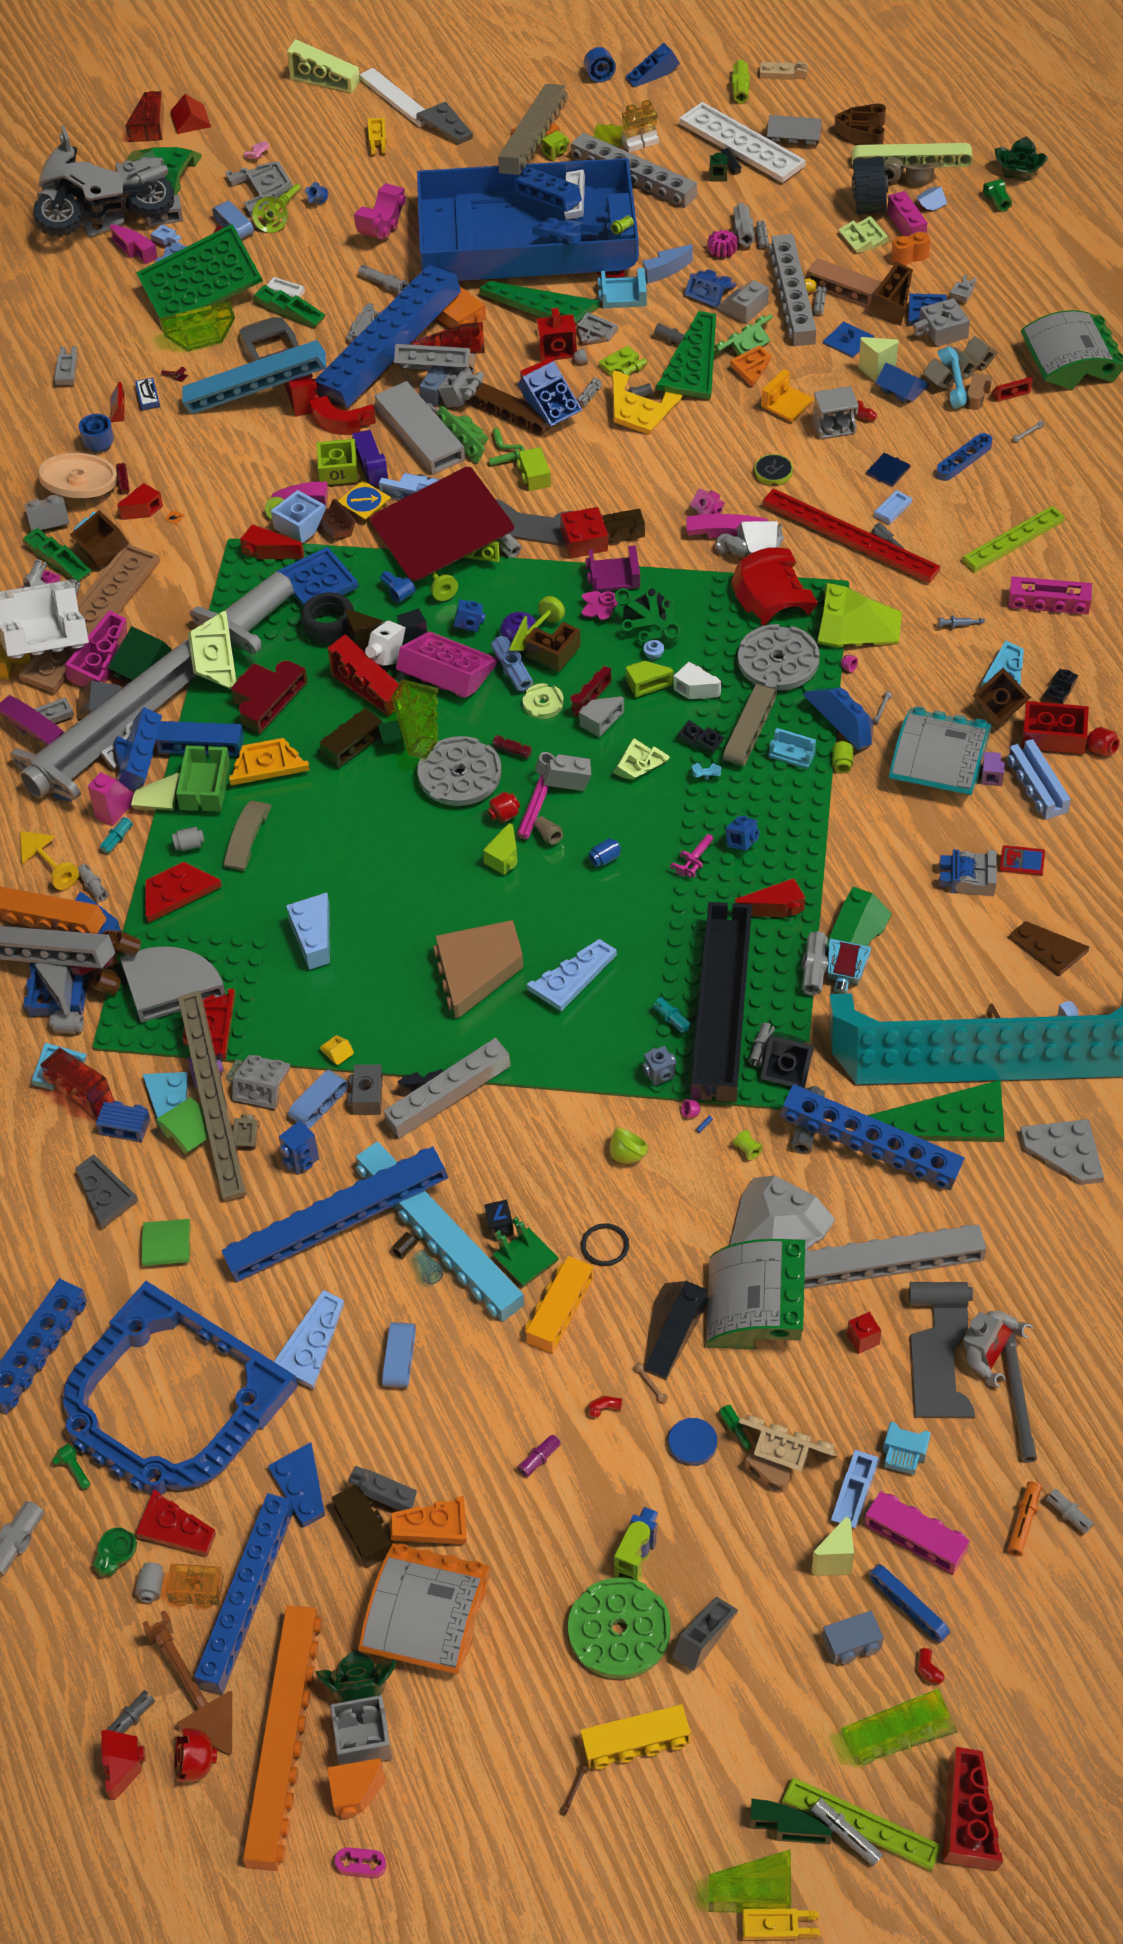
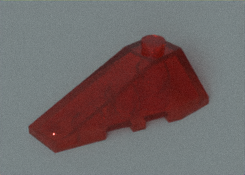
M483 322L461 324L411 341L410 345L470 348L471 354L485 353Z

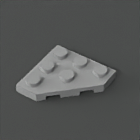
M1089 1119L1020 1127V1135L1025 1152L1032 1156L1035 1154L1045 1160L1044 1163L1056 1171H1063L1073 1177L1072 1180L1079 1185L1103 1182L1104 1175Z

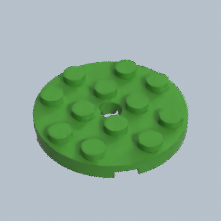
M609 1578L591 1585L578 1600L576 1599L569 1614L568 1636L574 1654L586 1668L603 1677L626 1679L647 1672L663 1657L670 1641L671 1621L664 1601L659 1595L657 1596L650 1590L646 1584L634 1579ZM616 1623H623L627 1627L620 1635L612 1629Z

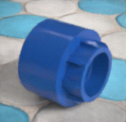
M603 47L593 48L584 57V68L593 81L605 82L614 75L616 63L607 49Z
M90 414L79 422L82 444L93 452H102L110 447L114 440L111 421L107 416L103 414Z

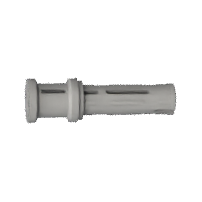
M366 265L360 266L358 270L360 276L381 284L386 290H393L398 295L409 285L406 280L397 279L393 274H383Z

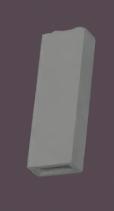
M407 381L374 395L376 410L432 475L465 461L464 446Z

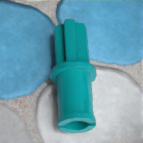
M122 817L114 829L109 830V835L100 844V849L104 853H110L119 842L124 840V835L133 826L132 821L127 817Z
M663 997L656 1000L660 1005L654 1002L653 1008L665 1017L667 1023H671L681 1033H685L690 1029V1022L680 1014L678 1008H673Z

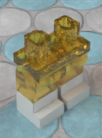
M650 100L642 101L640 108L633 104L628 105L626 112L622 113V144L627 151L633 152L642 149L643 146L646 148L659 144L656 129L657 113L653 109V104Z

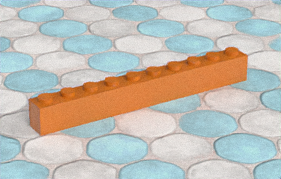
M286 1605L243 1857L245 1866L249 1869L278 1871L279 1863L284 1862L286 1846L282 1844L284 1836H288L290 1829V1819H287L288 1809H292L294 1804V1793H291L292 1783H297L298 1767H295L296 1758H300L302 1754V1741L299 1740L300 1733L305 1732L307 1718L303 1715L305 1707H309L311 1692L307 1691L308 1684L314 1680L315 1668L312 1666L313 1657L317 1658L319 1647L318 1642H315L316 1635L321 1633L322 1617H319L317 1608Z

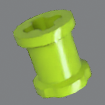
M748 1130L740 1132L733 1141V1145L739 1147L746 1154L748 1160L758 1157L764 1147L751 1137V1133Z

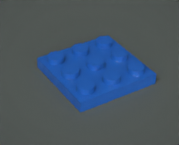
M328 547L277 571L290 578L294 590L293 596L302 606L317 594L333 592L344 595L359 587L358 581Z

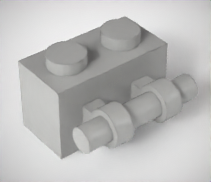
M452 367L438 388L446 407H460L465 403V400L473 397L477 391L476 388L480 387L483 382L484 374L478 372L476 375H472L470 368Z
M51 495L47 499H34L24 504L31 532L37 527L43 530L69 524L63 496Z

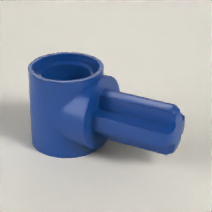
M382 572L380 579L389 587V593L395 602L400 603L416 592L410 579L396 578L390 572Z

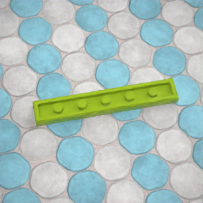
M1051 506L964 555L962 562L975 573L1063 523L1065 516Z
M794 1777L792 1778L782 1804L802 1811L824 1823L810 1811L819 1798H822L838 1814L842 1813L845 1816L844 1819L875 1847L932 1872L942 1848L941 1844Z

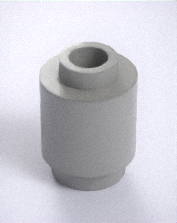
M197 826L179 830L177 833L172 834L176 851L200 848L201 843L205 842L202 830H197Z
M56 1010L50 1016L49 1025L53 1028L54 1032L76 1034L83 1030L84 1016L72 1011L65 1016L63 1011Z
M148 1562L143 1564V1568L139 1570L135 1595L139 1597L140 1601L152 1603L160 1598L165 1575L161 1565Z

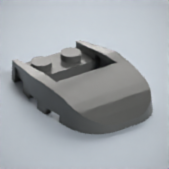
M279 317L251 323L242 327L239 331V340L243 347V353L246 357H249L251 362L278 353L275 352L259 357L252 344L259 340H267L274 335L286 333L292 343L291 348L281 351L298 347L295 333Z

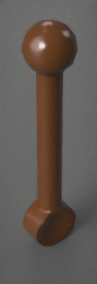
M585 1763L580 1764L578 1767L579 1773L561 1812L564 1815L567 1814L583 1775L588 1772L589 1768Z

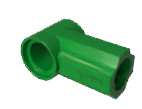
M999 179L984 183L983 192L987 199L991 198L996 208L1001 212L1007 211L1012 206V200L1006 192L1004 181Z

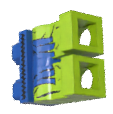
M643 1507L640 1516L633 1514L630 1526L614 1556V1578H630L641 1581L642 1562L649 1557L650 1549L654 1550L656 1546L657 1523L655 1521L658 1517V1512Z

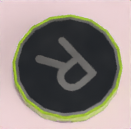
M770 454L758 459L754 471L756 478L761 483L771 486L776 483L777 485H782L792 477L793 466L788 458L778 454Z

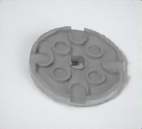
M780 624L766 625L751 631L740 643L738 666L742 674L754 685L759 684L776 690H791L803 685L814 676L819 666V649L814 639L805 631L793 626L791 628L779 627ZM776 655H777V656H782V657H783V660H782V659L773 658V657L776 656Z
M457 736L440 740L430 746V750L421 756L418 763V780L423 791L433 800L451 806H464L480 802L497 788L501 779V762L496 751L489 744L486 746L480 743L478 739L472 737ZM457 769L465 770L461 775L455 772Z

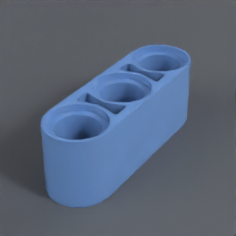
M230 201L212 208L217 222L223 228L233 224L240 239L254 234L252 223Z
M331 1070L325 1071L292 1104L288 1116L294 1121H301L306 1127L311 1128L343 1096L348 1088V1082Z
M390 1323L383 1369L384 1387L408 1388L416 1334L415 1323Z

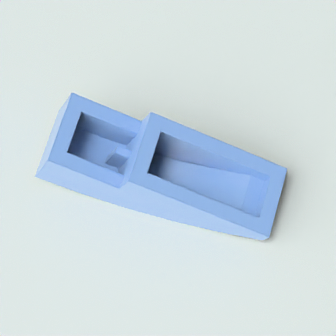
M854 1450L831 1521L841 1523L847 1516L851 1520V1527L856 1529L876 1473L879 1457Z

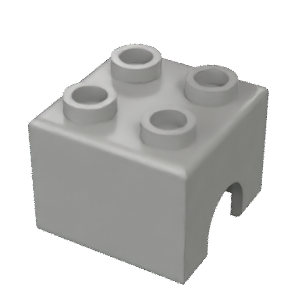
M839 387L814 392L813 423L819 439L856 434L857 425L854 412L855 414L858 413V403L852 387Z
M382 1695L330 1704L339 1765L381 1758V1761L393 1759Z

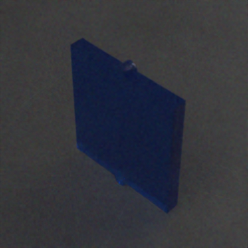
M883 453L866 471V475L876 479L877 482L893 487L911 468V465L899 460L898 457L895 458Z

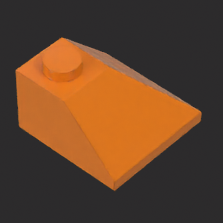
M381 1758L327 1767L336 1817L352 1818L357 1813H362L385 1783Z

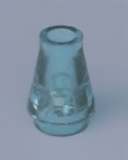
M424 1250L416 1252L413 1259L416 1262L422 1280L428 1284H435L443 1277L442 1266Z

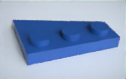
M311 1442L268 1465L270 1473L285 1498L291 1499L294 1513L303 1528L325 1516Z

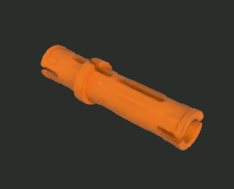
M1033 1481L1027 1482L1023 1500L1018 1504L1019 1513L1007 1548V1552L1014 1556L1023 1555L1033 1516L1037 1514L1039 1509L1037 1503L1042 1486Z

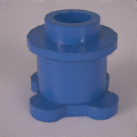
M313 182V185L305 189V193L308 195V202L314 203L315 201L317 204L326 202L328 190L320 186L318 182Z

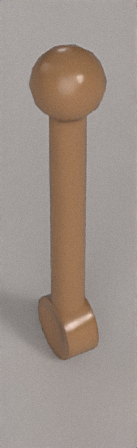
M637 1363L634 1367L635 1371L641 1373L658 1396L659 1403H667L668 1396L660 1392L644 1371L643 1364Z

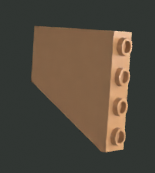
M513 920L436 936L437 945H433L435 958H440V962L437 963L439 974L445 977L442 980L444 993H449V997H446L448 1009L453 1010L455 1018L461 1017L523 968V955Z

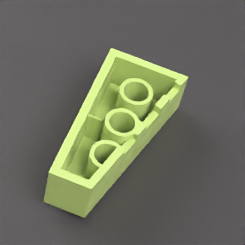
M295 39L287 50L291 80L352 93L360 82L359 67Z

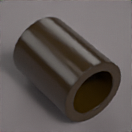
M405 1232L391 1247V1250L397 1257L403 1259L417 1245V1241L410 1233Z

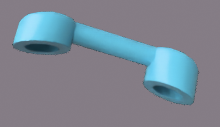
M947 346L938 350L937 353L945 366L952 367L956 389L950 393V402L954 409H958L966 404L967 393L961 377L958 363L959 356L952 347Z

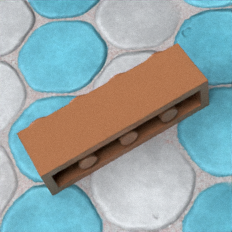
M819 258L809 267L806 279H813L816 282V288L824 286L827 293L867 308L870 306L873 293L881 284L879 280Z

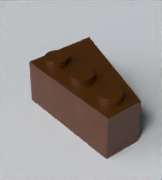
M896 262L873 293L869 310L901 325L906 311L913 269Z

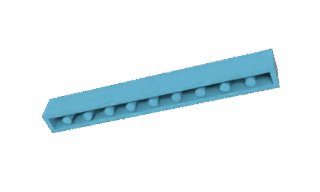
M378 1141L356 1156V1170L362 1178H369L379 1170L387 1169L397 1163ZM425 1190L390 1207H394L398 1211L399 1217L404 1223H409L413 1227L412 1229L418 1238H423L427 1242V1246L432 1253H438L446 1268L449 1270L453 1269L458 1280L463 1285L467 1284L471 1288L473 1296L478 1301L482 1300L486 1304L488 1312L493 1317L497 1316L503 1322L524 1306L523 1293Z

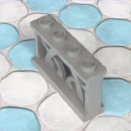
M395 344L394 363L401 364L403 369L430 370L432 366L470 368L471 372L474 373L475 354L470 353V348Z

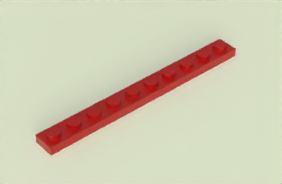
M774 488L763 499V506L923 581L930 583L940 572V565Z

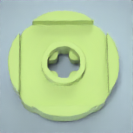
M544 683L529 687L526 690L525 696H523L525 712L539 719H548L556 716L562 710L564 704L561 690L555 686L554 688L548 687V684ZM541 699H543L544 701H547V700H548V702H546V703H540V700H541Z

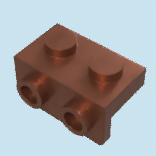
M332 499L330 507L325 509L319 525L332 538L350 537L356 519L337 499Z

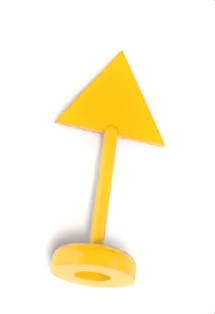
M20 831L23 864L38 852L54 868L50 880L55 888L65 890L76 883L79 877V870L73 863L64 862L57 865L42 850L45 845L55 838L54 835Z

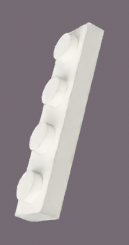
M584 170L566 172V181L577 184L580 188L582 201L568 212L565 211L564 214L566 220L577 219L584 216L585 174Z

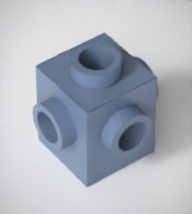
M663 1046L658 1049H652L644 1054L642 1068L645 1075L656 1086L675 1078V1066L677 1063L674 1055L669 1053L666 1047Z

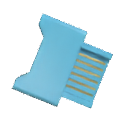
M890 1422L883 1447V1453L887 1454L884 1467L915 1475L918 1462L924 1463L931 1433L923 1431L918 1434L903 1430L896 1423Z

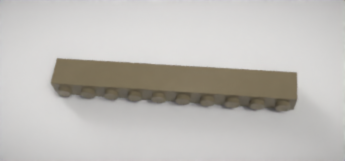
M544 85L499 154V173L520 175L527 162L530 161L532 154L535 153L537 146L540 145L542 138L549 131L551 124L554 123V119L558 116L560 110L563 109V105L567 102L568 92H565V85Z

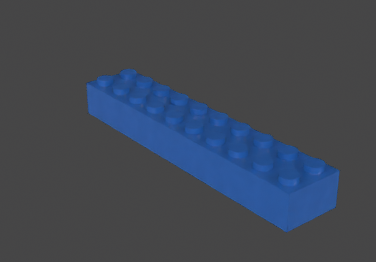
M428 265L315 379L319 396L327 395L330 402L348 408L394 361L395 344L410 345L461 292L456 274Z

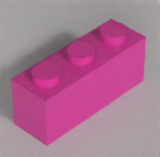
M905 191L888 195L887 213L903 236H910L916 232L927 233V221Z

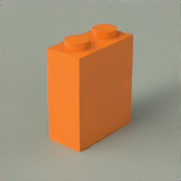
M460 287L461 292L435 318L458 336L486 319L485 304L462 287Z

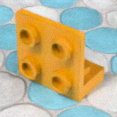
M783 369L762 389L761 407L792 422L813 402V398L791 387L790 371Z

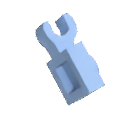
M161 225L151 233L152 240L162 245L168 243L170 245L173 243L183 245L178 242L181 237L176 234V231L167 226Z

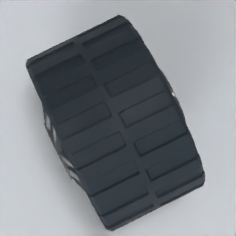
M884 158L854 159L851 179L852 194L856 202V213L886 212L888 177L885 175Z

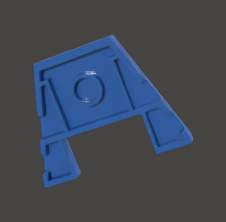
M548 218L547 221L539 222L538 225L532 227V234L545 238L557 237L558 241L568 239V243L575 244L581 241V233L577 232L599 233L604 230L605 223L573 220L558 221L557 218Z

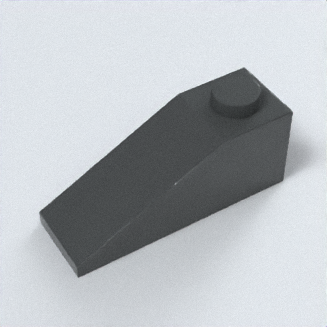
M716 1597L680 1635L672 1658L694 1671L711 1652L736 1616L738 1609Z

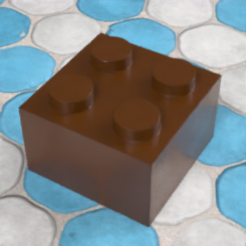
M100 510L70 534L79 549L99 568L129 544L121 530Z

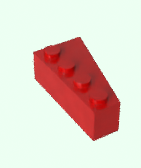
M956 1747L949 1757L943 1862L997 1871L1003 1863V1857L998 1844V1830L994 1823V1809L988 1791L989 1783L983 1751Z

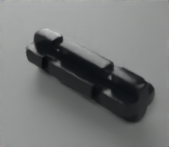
M729 148L721 149V153L727 155V165L733 174L741 173L742 167Z

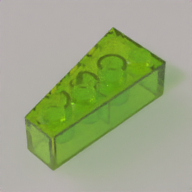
M402 679L391 698L406 750L410 756L427 759L438 742V724H436L438 712H436L438 688Z

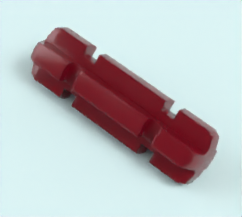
M123 462L121 464L118 463L116 470L119 491L121 494H128L130 488L126 464Z
M496 735L493 739V746L501 749L503 747V750L516 755L520 753V756L529 758L532 753L531 746L525 744L522 746V743L508 738L505 740L504 737Z

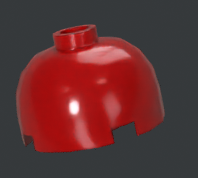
M180 1728L179 1732L182 1734V1737L176 1738L174 1767L180 1766V1775H175V1779L177 1782H195L204 1778L209 1773L211 1764H216L217 1748H212L211 1739L205 1732L193 1728Z

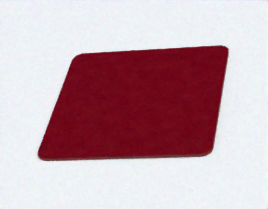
M464 467L370 516V522L411 581H418L511 533L515 528L513 522L472 467Z

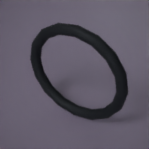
M609 1223L597 1224L584 1233L581 1249L585 1257L593 1264L600 1266L614 1265L627 1255L629 1238L625 1231L616 1225ZM601 1228L616 1230L624 1239L625 1247L623 1252L611 1261H601L593 1258L586 1249L587 1238L593 1231Z

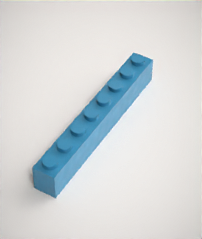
M318 340L184 385L182 386V403L192 415L326 369V352Z

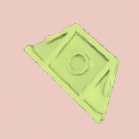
M223 611L189 632L188 638L194 674L231 689L236 682L227 614L226 611Z

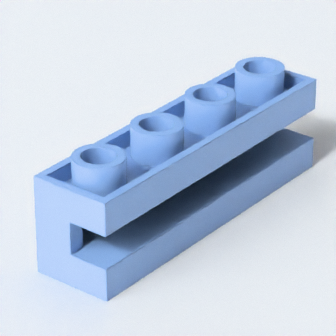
M1034 740L1025 741L1023 749L1018 744L1010 746L1007 762L1015 770L1018 781L1022 782L1025 786L1028 797L1032 798L1035 802L1037 811L1043 815L1045 820L1068 813L1071 799Z

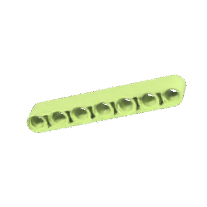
M968 143L856 145L851 151L852 165L854 159L883 157L884 161L890 157H896L904 165L940 162L944 163L941 167H968L973 163L972 147Z

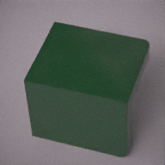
M399 721L378 724L381 744L387 745L398 742L400 751H405L404 738Z

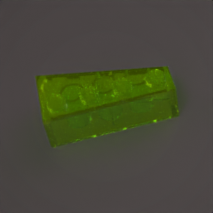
M939 1688L841 1728L856 1765H867L874 1762L877 1758L958 1733L948 1705Z

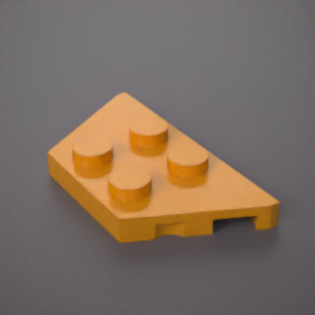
M284 738L243 745L239 752L240 756L235 762L233 775H230L229 779L231 785L309 771L310 768L309 763L303 761L299 757V753L294 748H291Z

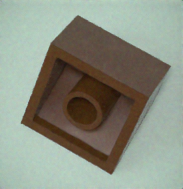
M1004 668L972 695L1000 726L1031 698Z

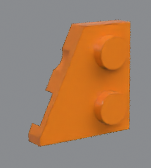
M759 345L730 360V366L752 387L770 363L771 355Z

